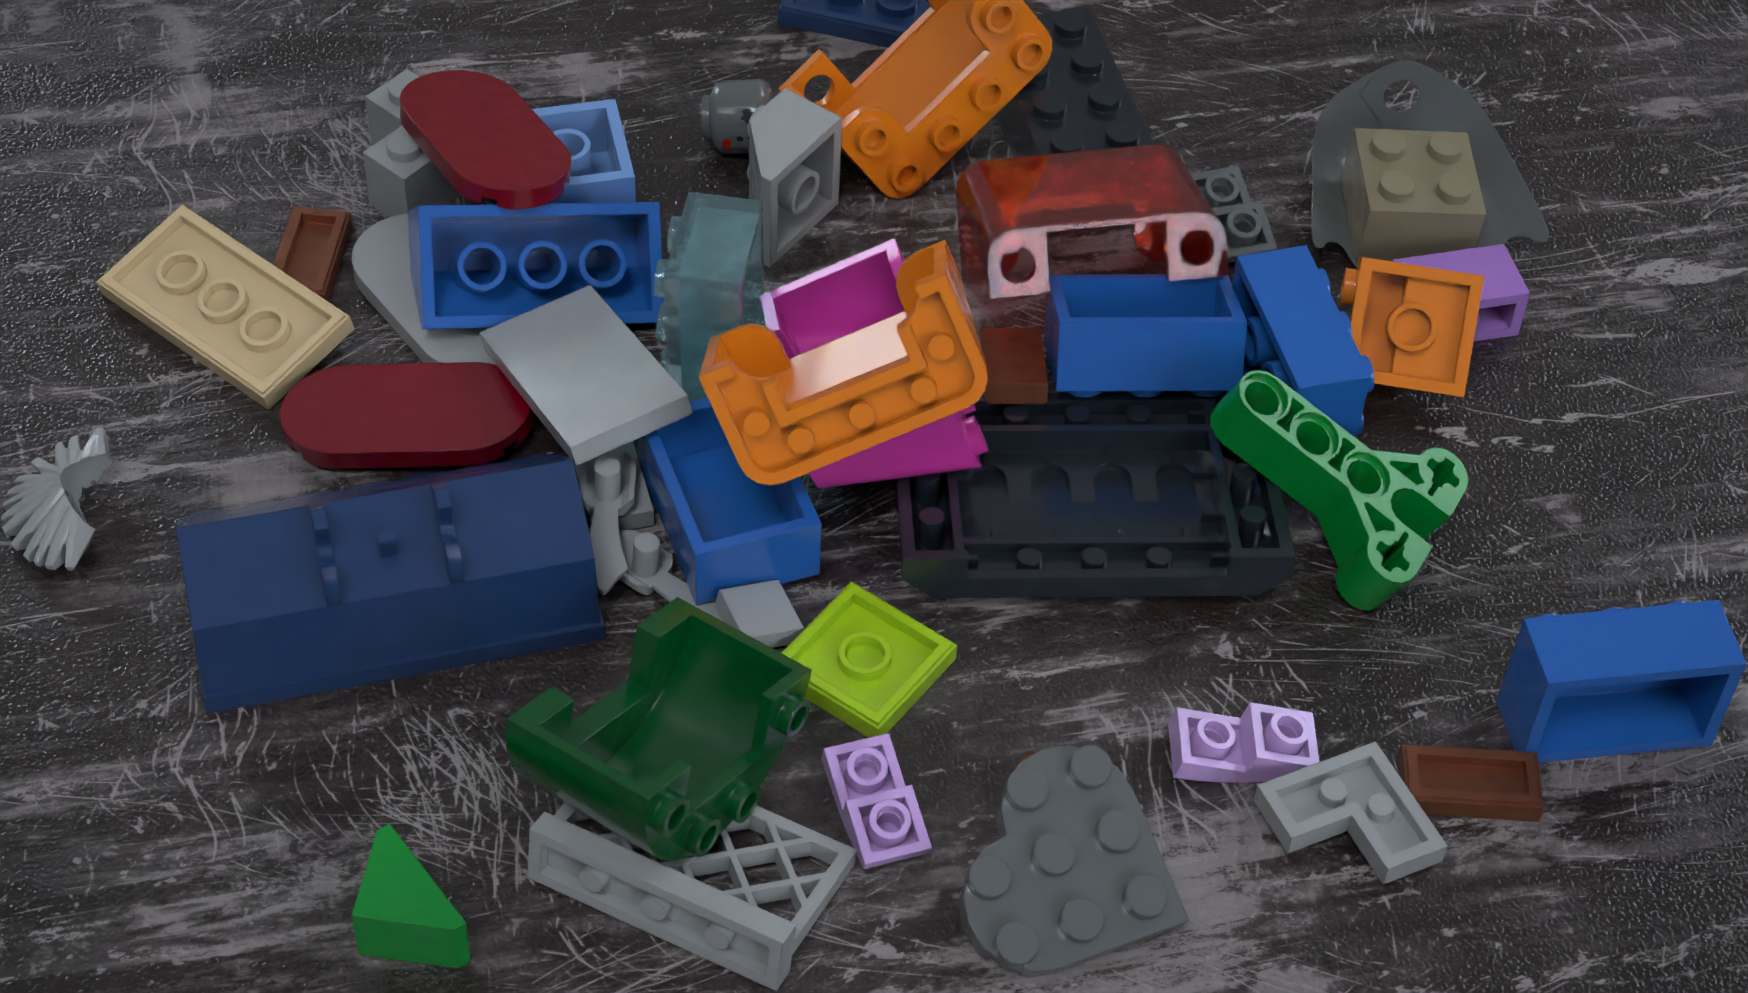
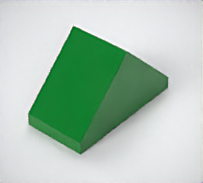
M388 824L377 830L352 912L358 954L458 969L471 962L467 928L464 919L392 826Z

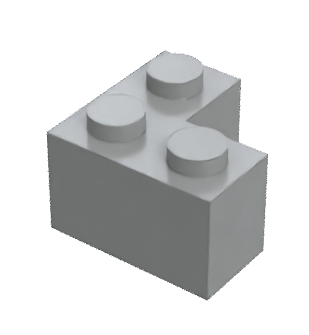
M405 69L365 96L371 147L363 152L369 204L388 217L408 214L410 210L417 206L447 205L461 195L401 124L400 94L408 83L420 77L409 69Z

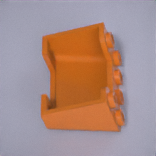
M926 0L931 7L852 84L829 58L818 49L778 89L782 91L786 88L805 98L804 89L808 81L817 75H827L830 80L829 91L823 99L813 103L842 117L841 152L884 194L898 199L908 197L918 191L1049 61L1052 52L1051 36L1023 0Z

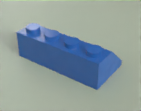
M659 202L553 203L521 210L504 209L497 207V204L417 206L408 212L410 273L422 330L491 328L589 285L592 286L624 324L664 323Z

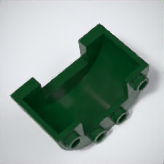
M677 597L637 625L628 680L572 722L575 699L554 687H550L509 716L506 720L505 731L507 757L516 774L659 859L677 861L691 855L702 857L711 849L718 835L732 821L739 824L743 823L754 811L761 794L760 785L774 765L787 738L796 735L807 720L811 703L804 697L812 669Z

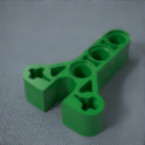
M1255 370L1244 375L1213 408L1210 416L1211 428L1215 436L1227 448L1317 516L1338 566L1335 575L1336 586L1341 596L1350 605L1360 610L1370 611L1379 608L1417 574L1433 547L1425 539L1450 518L1465 493L1469 482L1463 463L1455 454L1446 449L1434 447L1426 449L1421 455L1369 449L1278 377L1266 371Z

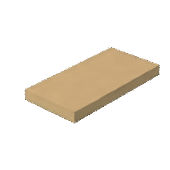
M184 205L175 210L96 281L102 295L268 410L355 329L349 315Z

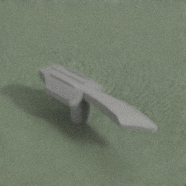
M622 445L582 463L580 494L584 509L587 513L593 515L590 539L595 557L597 588L602 595L607 594L617 580L628 572V566L621 546L618 516L625 515L634 504L637 462L628 455L626 445Z
M636 530L619 531L622 550L628 566V572L619 580L644 595H651L656 591L668 602L679 597L722 621L715 607L716 601L696 605L687 583L672 575V554L660 547V540L656 535L647 532L639 533Z

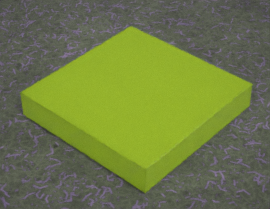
M850 582L781 653L812 669L804 698L870 738L887 734L956 660L957 645L855 583Z

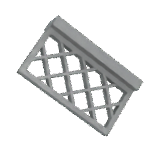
M564 803L555 815L544 811L530 828L527 878L777 991L790 972L792 955L854 867L857 849L756 805L746 821L740 824L732 821L718 835L716 842L720 852L706 854L702 857L695 856L659 863L634 852L632 849L640 847L611 831L612 833L596 835L574 825L576 821L591 818ZM751 829L764 835L767 844L734 849L728 832ZM812 856L830 864L826 872L797 877L790 859ZM776 863L782 880L749 886L742 868ZM728 871L735 889L721 891L696 880L694 877ZM791 899L797 914L790 922L759 908L757 904Z

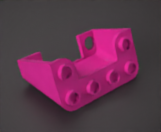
M895 238L760 296L767 328L772 330L782 342L789 359L905 311L896 287L898 269L905 258ZM973 404L959 412L809 472V475L815 485L821 489L976 469L982 467L979 455L989 450L975 416L969 418L966 416V414L976 411Z

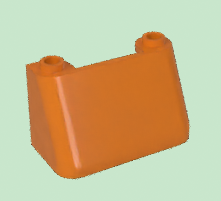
M946 240L916 251L907 257L899 267L896 287L905 311L790 359L777 335L764 325L754 323L739 325L710 338L698 378L736 460L747 477L759 484L770 486L785 483L966 409L980 399L986 390L988 380L986 361L960 274Z

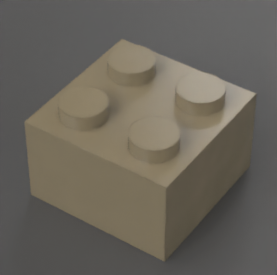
M1354 128L1340 175V182L1355 260L1365 257L1392 261L1412 256L1475 248L1486 218V211L1468 133Z

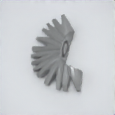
M103 427L96 428L84 448L77 435L69 439L67 448L62 441L56 444L55 464L48 463L40 457L35 458L31 464L40 474L18 476L14 481L16 486L7 492V496L10 499L3 502L2 506L6 511L1 515V521L5 524L2 527L7 537L16 536L11 542L12 547L16 551L26 549L23 554L24 558L29 562L34 561L38 567L45 565L47 569L56 570L65 563L68 571L74 570L94 537L95 528L86 523L80 509L79 499L82 495V487H90L92 480L97 482L101 478L103 470L108 469L112 464L107 435Z

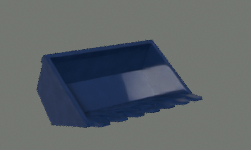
M561 452L531 454L516 457V460L500 463L488 462L463 466V469L442 473L433 471L410 475L407 479L389 482L381 480L357 484L355 488L332 492L323 490L300 494L301 497L279 501L270 499L247 503L245 507L221 511L219 509L190 513L187 517L176 518V534L206 714L605 640V625L598 600L595 557L573 459L563 456Z

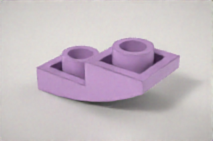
M1250 702L1242 716L1238 718L1177 707L1168 722L1173 778L1223 783L1267 782L1320 762L1312 712Z
M889 733L823 749L821 760L841 819L853 848L857 849V857L863 869L931 853L932 846L912 785H905Z

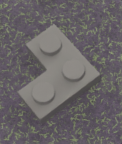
M1376 741L1261 783L1256 788L1254 803L1287 854L1348 831L1382 884L1443 862L1448 847Z

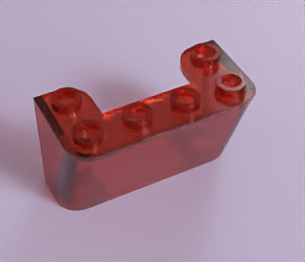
M1153 144L983 160L968 166L961 173L957 181L956 202L962 281L989 299L1050 293L1046 232L1131 224L1134 246L1143 256L1153 261L1165 262L1166 280L1176 281L1228 275L1227 239L1224 227L1183 160L1175 150L1166 145ZM1020 248H1025L1032 255L1034 262L1033 270L1025 280L1009 282L1004 278V275L1015 266L1019 258Z

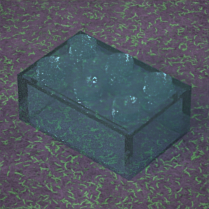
M689 192L682 216L673 215L671 218L667 239V249L670 257L669 260L659 259L655 273V296L664 298V304L661 305L658 314L657 340L666 342V347L663 348L660 364L685 391L690 402L708 398L698 377L710 338L739 325L749 323L764 325V313L760 301V296L764 294L763 201Z

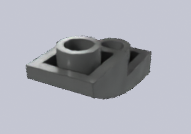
M1239 166L1184 175L1181 190L1189 211L1207 247L1220 264L1236 262L1237 256L1278 250L1261 201H1251Z

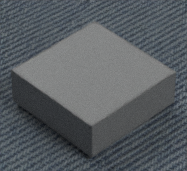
M779 580L720 589L718 592L715 607L722 621L771 648L789 645L804 629Z

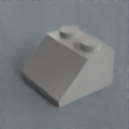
M786 88L769 103L759 106L752 114L747 126V134L749 136V165L747 168L749 209L760 263L769 268L839 204L842 117Z

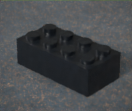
M1089 7L1065 9L1058 12L1035 15L1048 30L1052 39V52L1049 61L996 114V117L1042 223L1151 205L1159 154Z

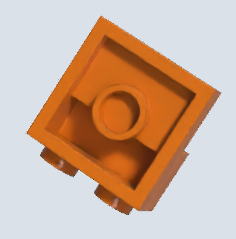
M1365 257L1358 259L1357 269L1345 268L1340 293V304L1351 305L1349 320L1352 328V338L1360 354L1366 355L1372 364L1374 383L1464 397L1485 276Z

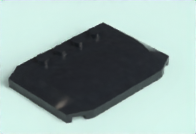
M1048 393L1047 403L1043 405L985 403L983 394L974 403L976 411L966 414L967 418L975 416L989 451L979 455L981 468L894 479L902 579L932 598L1257 596L1293 576L1296 556L1280 487L1227 448L1215 436L1210 422V416L1217 398L1197 396L1192 393H1161L1153 397H1139L1130 393H1100L1093 397H1077L1068 393Z

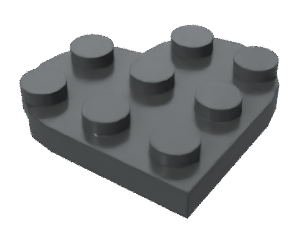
M1064 745L1043 748L1020 762L1004 784L1000 805L997 807L995 817L1000 839L984 848L965 874L963 891L959 896L958 907L963 932L978 955L985 960L987 957H990L1004 969L1022 972L1020 976L1031 978L1061 972L1178 929L1189 921L1136 795L1119 768L1111 762L1106 751L1095 745H1085L1082 747Z

